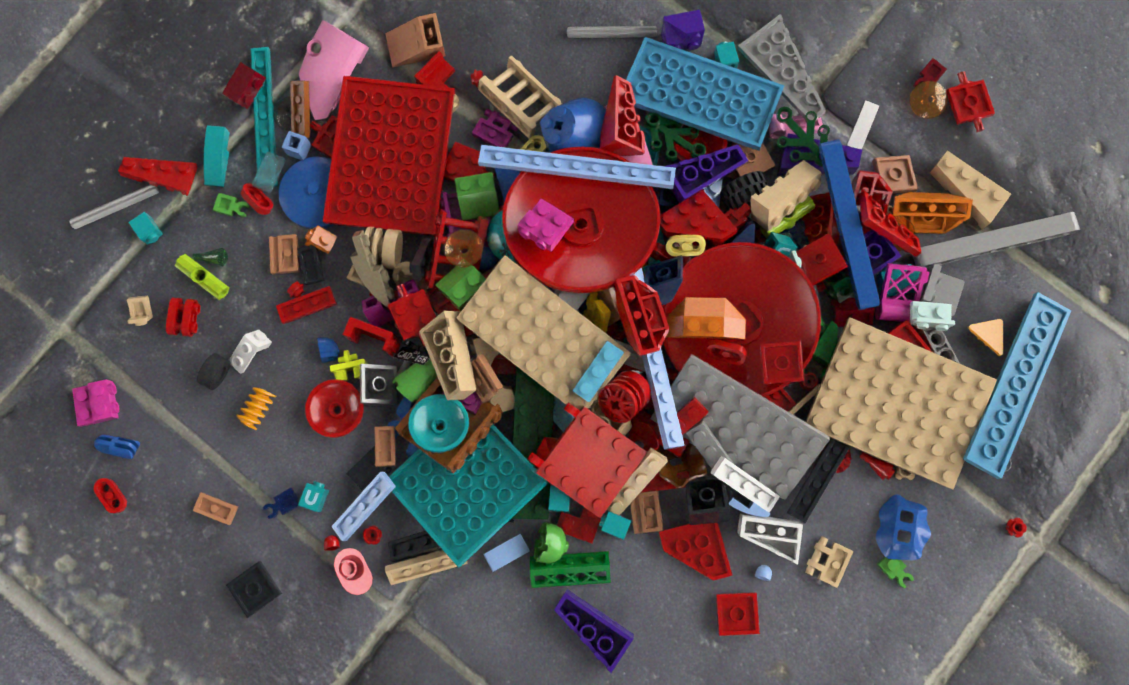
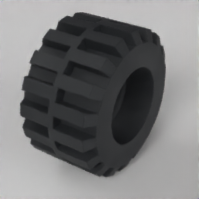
M750 172L728 183L720 191V196L728 211L734 208L739 209L745 203L751 207V196L755 193L760 195L763 193L762 189L767 185L770 187L763 172Z

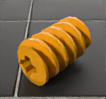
M253 387L252 390L256 394L248 395L252 401H245L244 403L248 408H241L240 410L244 415L237 414L236 417L244 425L257 430L254 424H261L258 417H265L262 410H269L266 403H273L269 397L276 396L260 387Z

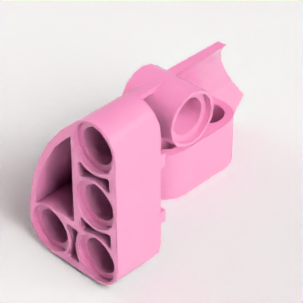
M322 20L313 39L307 45V52L299 71L300 81H309L310 110L315 120L327 118L330 112L336 108L340 101L343 76L351 75L356 64H361L369 49L368 46ZM315 44H320L321 50L316 54L314 46Z

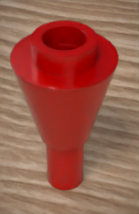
M862 452L860 458L870 464L869 466L882 481L885 478L889 480L894 474L893 464L873 458L865 452Z

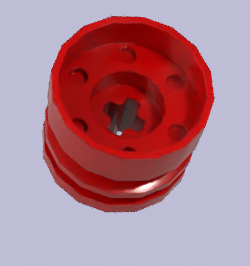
M630 370L622 371L600 390L598 403L601 411L610 420L626 423L649 403L651 389L649 383L639 373Z

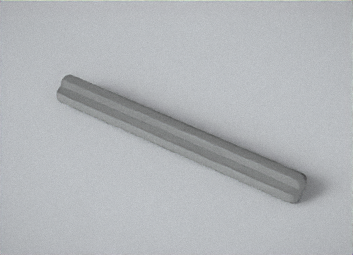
M656 26L567 28L568 38L656 37L657 35Z
M148 185L70 219V225L72 228L78 229L158 194V187Z

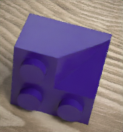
M700 9L663 17L661 36L664 44L682 50H695L701 47L705 28Z
M873 229L864 234L873 275L886 267L888 263L891 264L901 257L896 247L887 238L878 235Z

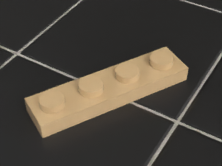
M650 448L607 510L620 516L668 462L667 457Z
M441 550L385 566V572L390 584L394 585L457 566Z

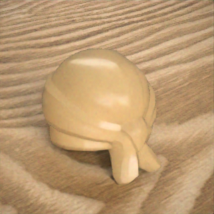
M410 262L399 263L394 268L393 280L397 286L413 279V274L409 270ZM423 276L422 281H416L420 290L424 289L425 293H427L429 287L424 281Z

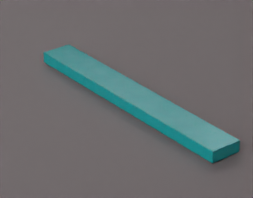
M251 48V69L266 77L253 100L257 182L259 188L278 186L270 48Z

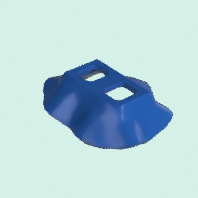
M898 494L893 495L883 504L879 511L881 525L876 532V541L886 558L911 561L921 558L924 545L931 536L927 523L928 511L925 506L906 500ZM901 511L913 513V522L906 523L900 521ZM899 530L911 533L909 543L897 540Z

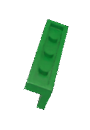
M609 551L563 554L554 563L537 562L534 556H530L531 588L611 583ZM606 571V576L595 575L597 572ZM577 573L585 574L583 578H578L575 575ZM563 574L566 577L564 579H557L555 576ZM543 575L546 577L544 580L535 581V576Z

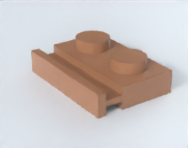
M296 234L269 237L270 273L272 275L300 272L297 251L299 248L298 236Z
M481 354L471 362L476 393L482 403H485L496 395L503 386L484 354Z
M659 492L639 493L630 503L634 534L664 531Z

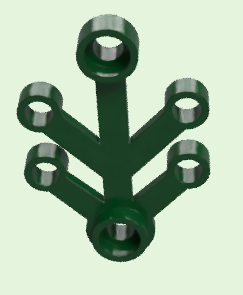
M781 107L776 114L777 120L780 123H786L800 139L781 136L776 142L777 147L780 149H784L787 146L808 147L813 153H801L798 150H793L789 155L790 161L793 163L799 160L814 161L816 165L823 167L822 161L819 158V146L814 142L817 114L814 111L806 113L804 117L807 123L805 133L792 119V110L789 107ZM780 114H786L787 118L782 119ZM813 115L814 119L809 120L807 116ZM821 125L817 130L820 136V143L828 142L830 128L827 125ZM824 128L827 130V133L822 134L820 130ZM784 140L786 144L780 145L779 141ZM792 154H798L799 158L794 159Z
M649 113L644 118V127L650 130L651 133L650 149L654 152L661 150L662 141L659 140V131L665 138L667 150L665 159L668 162H674L677 157L673 141L690 152L692 159L706 153V147L703 144L696 143L692 145L680 137L688 135L689 138L696 139L699 135V129L693 127L682 128L684 124L677 123L668 118H661L657 113ZM666 125H673L674 128L669 129Z

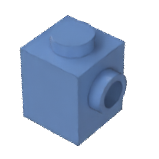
M291 131L288 132L282 145V149L288 156L304 160L307 157L311 147L307 137Z

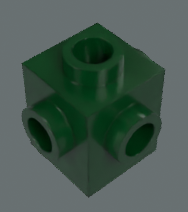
M839 271L823 280L826 287L825 293L830 299H835L841 303L853 294L850 277L843 271Z

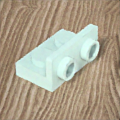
M912 301L910 302V324L916 326L917 329L935 327L938 331H947L955 325V321L951 320L952 304Z

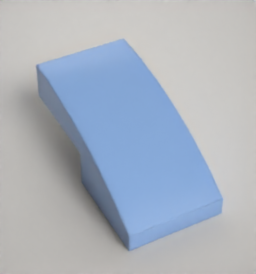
M731 496L728 499L729 505L744 513L760 517H769L770 515L769 512L752 501L746 507Z
M519 534L483 555L492 572L528 553L530 550L522 535Z

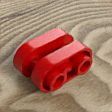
M171 298L166 320V333L168 335H178L181 330L182 336L192 337L197 332L198 324L196 321L197 315L200 314L201 306L196 299H187L185 304H183L182 298Z

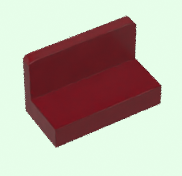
M847 298L841 303L831 299V305L834 309L833 322L838 327H844L849 317L867 325H873L874 307L858 310L855 298Z

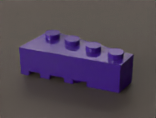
M788 133L787 138L800 139L795 134ZM814 139V142L819 146L820 140ZM842 145L849 175H853L859 168L863 149ZM787 146L782 149L777 176L786 174L787 171L803 161L799 160L796 163L790 161L789 155L793 150H798L801 153L813 152L808 147ZM792 154L794 159L799 158L798 154ZM804 160L819 170L821 174H825L823 167L816 165L814 161Z
M738 144L664 167L676 168L674 185L671 191L680 204L739 169L748 162V159Z
M567 589L554 610L574 630L581 641L591 649L598 660L606 666V669L612 673L633 641L634 634Z

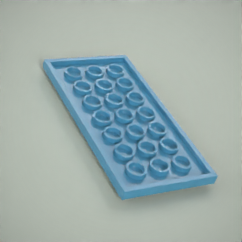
M647 37L644 38L626 79L632 85L636 101L634 107L651 113H657L662 117L758 151L761 148L785 86Z

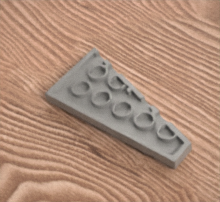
M781 14L738 45V50L767 80L785 85L781 95L803 118L809 111H814L817 114L816 120L825 114L826 110L812 85L810 76L807 75L805 65L795 44L792 43L789 31L784 26ZM813 115L807 116L809 120L814 119Z

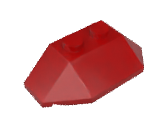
M859 170L853 178L851 185L863 234H866L872 229L866 227L861 221L859 194L863 191L869 194L868 199L871 202L877 201L881 205V210L886 214L893 191L879 173Z
M635 275L616 279V306L628 343L639 356L658 352L670 330L658 292L639 280Z

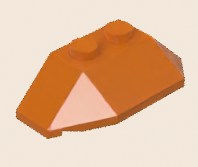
M908 192L895 196L892 215L900 225L903 224L912 233L946 234L970 218L973 199L949 193Z
M686 297L666 317L670 328L666 337L745 339L746 319L726 298Z

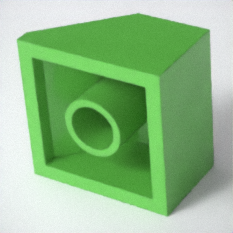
M492 172L455 178L462 220L477 219L478 216H495L499 211Z
M463 259L435 286L461 312L486 278L474 266Z

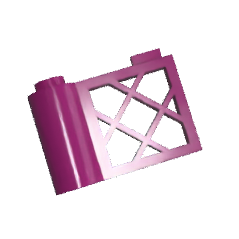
M887 264L879 306L875 307V317L877 320L895 322L908 320L910 322V302L920 301L923 284L928 282L930 272L927 271L926 267ZM892 269H899L902 275L893 281L891 278ZM914 271H920L919 278L912 283L908 276ZM906 278L910 285L901 291L896 284ZM895 287L899 293L892 298L887 297L888 290ZM913 288L915 291L914 300L906 299L904 294Z

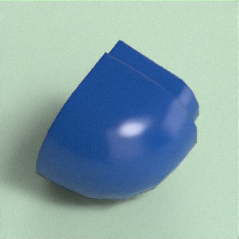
M483 247L479 270H489L497 263L498 258L493 254L490 247Z
M328 337L317 338L322 363L337 360L340 354L337 343Z

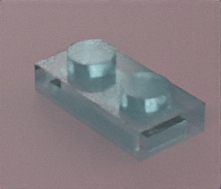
M267 151L252 182L253 187L271 193L286 160Z

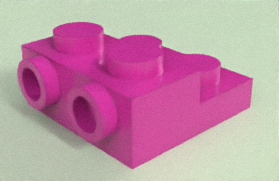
M540 199L532 211L529 210L519 222L518 231L525 239L530 238L539 248L552 252L573 224L574 218L545 200Z
M106 379L72 389L77 426L82 427L118 419L119 405L115 398L117 389L113 381Z

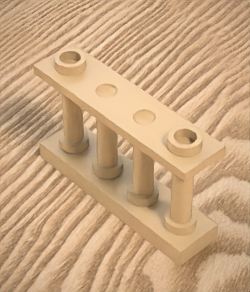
M512 56L508 59L507 70L494 80H489L486 76L479 80L478 90L529 139L535 134L536 123L545 117L552 108L562 104L559 98L552 95L523 67L520 61ZM512 75L520 80L519 83L506 93L497 87ZM527 87L533 94L519 105H515L510 98ZM540 99L546 106L534 116L528 117L523 110Z

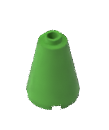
M429 359L425 365L413 364L397 375L392 382L393 384L397 382L398 386L396 388L413 403L415 400L418 401L438 376L431 359Z

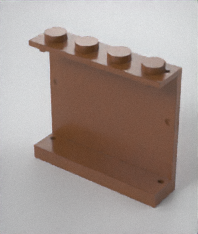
M437 377L395 429L400 436L454 474L457 469L459 470L463 466L466 457L476 450L477 443L481 438L484 439L488 435L489 428L493 423H497L500 420L502 410L499 404L494 406L490 402L482 403L476 415L467 412L469 429L465 439L457 447L441 453L422 449L411 437L409 417L419 401L428 396L443 393L442 386ZM439 425L436 427V429L442 430L443 426Z

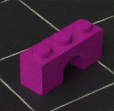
M413 279L404 283L408 294L420 291L416 281ZM398 292L399 297H398L396 300H394L393 302L397 301V300L401 297L400 294H399V292ZM374 296L362 300L363 312L371 325L378 327L394 320L389 308Z

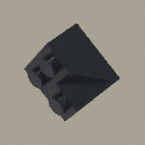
M716 476L697 477L696 480L689 481L685 485L690 525L730 521L726 483Z

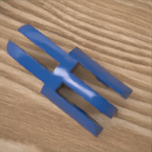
M100 435L94 442V447L98 451L127 459H132L140 446L139 441L109 435Z

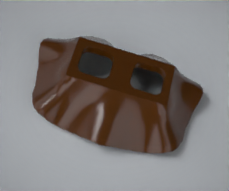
M691 443L680 457L683 463L672 466L669 460L678 458L660 445L656 450L667 457L668 461L659 471L660 477L677 488H683L689 481L696 480L697 477L707 474L704 457L696 446ZM687 471L690 477L678 479L676 474Z

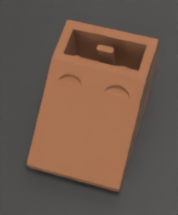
M436 13L416 17L385 33L392 67L430 60L439 51L443 54V57L446 56Z

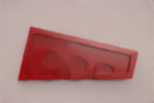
M123 157L118 172L120 176L139 182L146 181L156 187L160 185L166 187L169 191H180L183 195L188 196L198 167L196 163Z

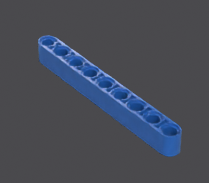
M837 139L820 143L821 161L858 310L879 306V296L841 141Z

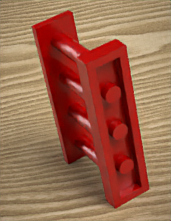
M440 209V214H436L435 218L437 230L429 271L426 270L424 281L427 282L426 284L429 288H433L434 281L439 282L446 276L435 274L437 263L457 266L463 260L439 255L441 244L468 248L471 251L470 258L464 260L479 271L489 221L486 217L478 216L477 221L474 222L447 218V212ZM444 226L470 229L475 232L474 238L467 241L444 237Z

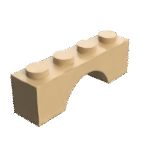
M479 336L473 337V343H470L473 355L484 354L491 366L493 359L499 352ZM502 385L503 388L499 389V392L488 401L494 406L499 404L502 412L514 409L513 390L511 386Z

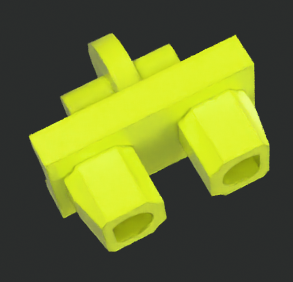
M344 350V356L338 357L340 364L331 365L330 371L334 373L335 378L347 382L348 371H353L354 378L360 379V364H368L365 359L355 360L358 359L357 353L350 355L349 350Z

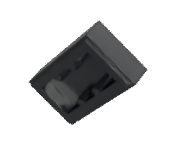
M313 245L298 248L297 251L305 285L325 281L318 248Z

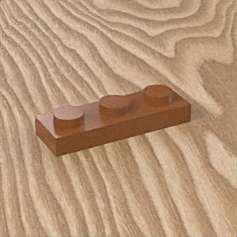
M290 81L291 132L310 138L309 81Z

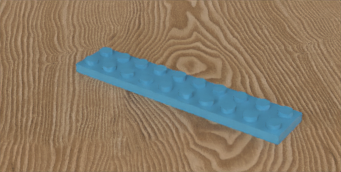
M1039 292L1033 295L997 378L984 414L963 457L964 461L996 479L1003 477L1071 310Z

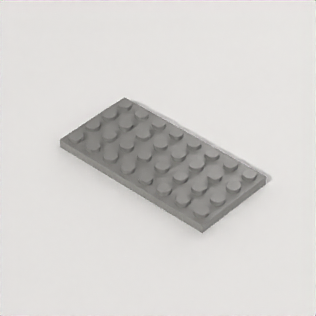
M693 354L690 355L670 386L676 412L695 397L708 410V414L700 421L703 420L732 462L784 500L787 499L830 440L826 434ZM654 411L650 419L658 423L656 413ZM686 433L682 435L683 438L688 439L689 443L694 445Z

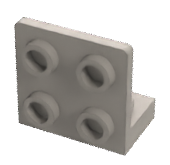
M933 264L927 269L930 273L928 282L923 284L924 288L922 289L920 302L952 304L951 316H954L965 281L940 273L942 266Z

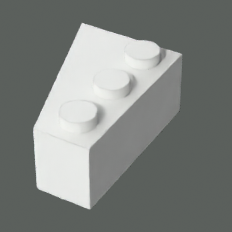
M740 513L737 530L740 537L798 565L803 529L801 522Z

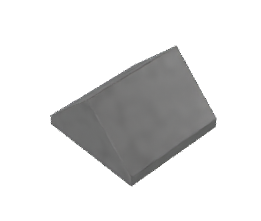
M360 364V403L368 406L397 404V382L394 384L392 382L397 376V366Z

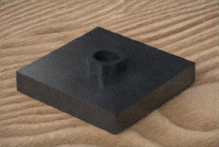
M258 561L226 584L247 618H250L282 594L261 561Z

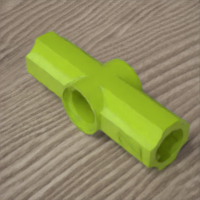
M808 195L806 200L802 203L800 202L791 214L786 215L789 218H782L780 224L769 231L760 226L763 236L767 239L771 232L779 234L785 229L793 228L797 220L815 208L812 198Z
M187 254L180 256L176 260V268L218 300H221L228 294L230 287ZM205 273L204 279L199 280L200 275Z

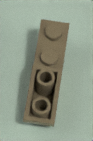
M363 230L356 231L352 236L356 251L350 257L354 268L371 294L388 307V304L392 303L395 298L394 291L388 284V272L383 269V265L375 266L376 260L374 254L370 253L368 236L364 234Z

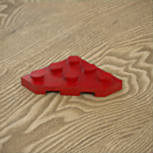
M704 190L660 215V228L666 236L700 235L704 239L722 243L737 234V228Z
M718 523L686 524L658 532L663 551L713 581L733 576Z

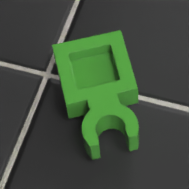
M218 193L213 211L231 217L236 212L240 217H246V214L241 212V208H249L250 206L246 202H238L236 197Z
M884 557L877 563L889 579L893 580L896 577L897 584L902 588L907 587L903 583L904 577H907L910 581L914 580L911 574L903 571L907 566L902 560Z

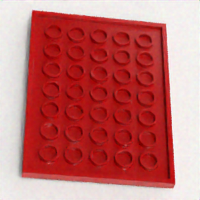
M343 76L323 215L324 223L361 228L374 227L375 229L381 228L382 230L394 229L401 230L404 233L436 235L437 225H435L436 214H439L455 88Z

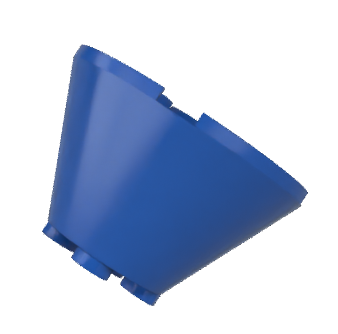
M576 98L548 111L540 121L548 153L570 147H593L600 149L601 130L606 108L595 100Z

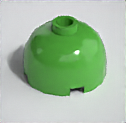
M543 522L538 530V533H541L539 540H535L534 558L537 559V562L554 563L562 557L563 553L567 552L569 542L566 541L565 533L559 526Z

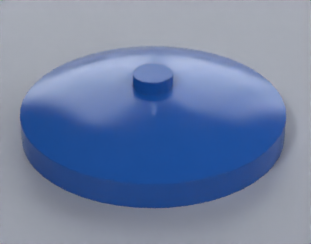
M309 157L300 160L287 170L279 186L280 205L288 218L303 228L314 229L319 225L325 229L335 225L323 222L331 159L326 157Z

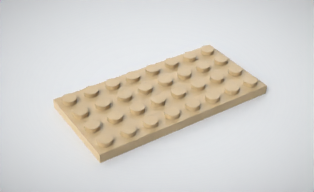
M505 255L456 318L564 404L567 405L569 402L578 410L582 406L589 409L598 397L600 390L610 382L631 355L627 349ZM609 341L622 350L624 354L592 400L587 402L573 392V389L605 343Z

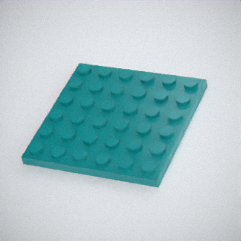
M494 425L489 428L488 435L484 439L481 438L477 443L476 450L466 457L463 466L459 470L457 469L454 474L418 449L389 476L396 486L392 490L394 495L459 568L549 483L535 472L537 469Z

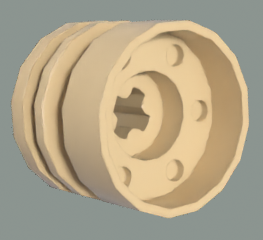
M367 227L365 235L368 236L370 241V253H373L375 256V266L380 265L382 260L384 269L394 270L402 258V231L387 229L385 235H383L381 228H377L375 231L374 227Z

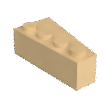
M946 151L930 172L941 186L951 194L973 199L970 217H973L979 223L978 226L982 230L993 221L1011 195V193L949 151Z
M804 160L787 171L784 178L778 177L773 186L769 187L767 185L762 189L763 193L760 195L755 193L751 196V219L767 231L778 226L782 218L791 214L800 202H804L813 190L816 191L820 187L821 172Z

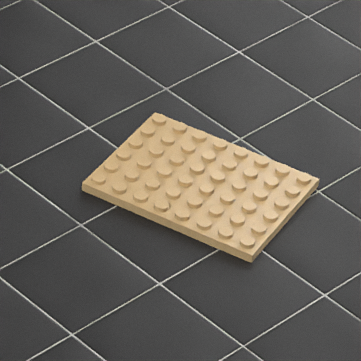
M849 317L805 422L832 439L946 488L954 489L965 462L963 457L984 414L997 379Z

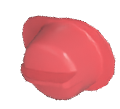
M347 548L340 551L335 557L334 568L342 586L351 594H364L370 589L373 579L364 557L356 549Z

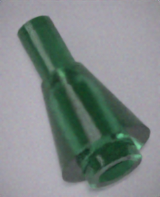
M219 248L205 253H194L192 259L223 267L228 261V253L224 248Z

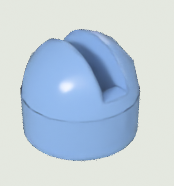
M767 565L759 566L755 577L764 581L771 580L772 571Z

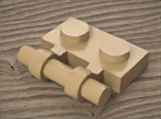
M821 536L819 542L814 546L815 551L812 558L808 559L806 564L808 567L805 573L813 576L815 569L821 571L817 579L838 588L853 551L833 542L831 549L825 546L828 539ZM822 553L828 555L824 565L818 563Z

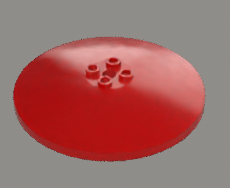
M570 147L551 152L629 162L613 152L593 147ZM522 171L514 180L506 195L502 223L507 246L515 261L523 270L548 287L572 293H591L612 288L615 286L616 279L633 276L642 268L653 252L658 239L660 208L652 186ZM540 199L545 200L574 218L573 224L552 252L539 248L530 238L525 239L518 231L519 222L529 210L532 211ZM578 222H585L587 226L579 229L576 227V224Z
M727 243L710 248L691 259L683 266V281L672 302L662 306L667 317L686 297L726 298L746 319L745 339L717 340L744 347L747 351V356L743 364L734 365L710 358L706 353V348L711 340H715L711 338L666 337L663 342L665 349L679 372L690 355L693 354L762 397L771 395L790 383L763 385L760 344L801 341L803 369H805L816 350L821 330V312L818 297L804 271L781 252L755 243Z

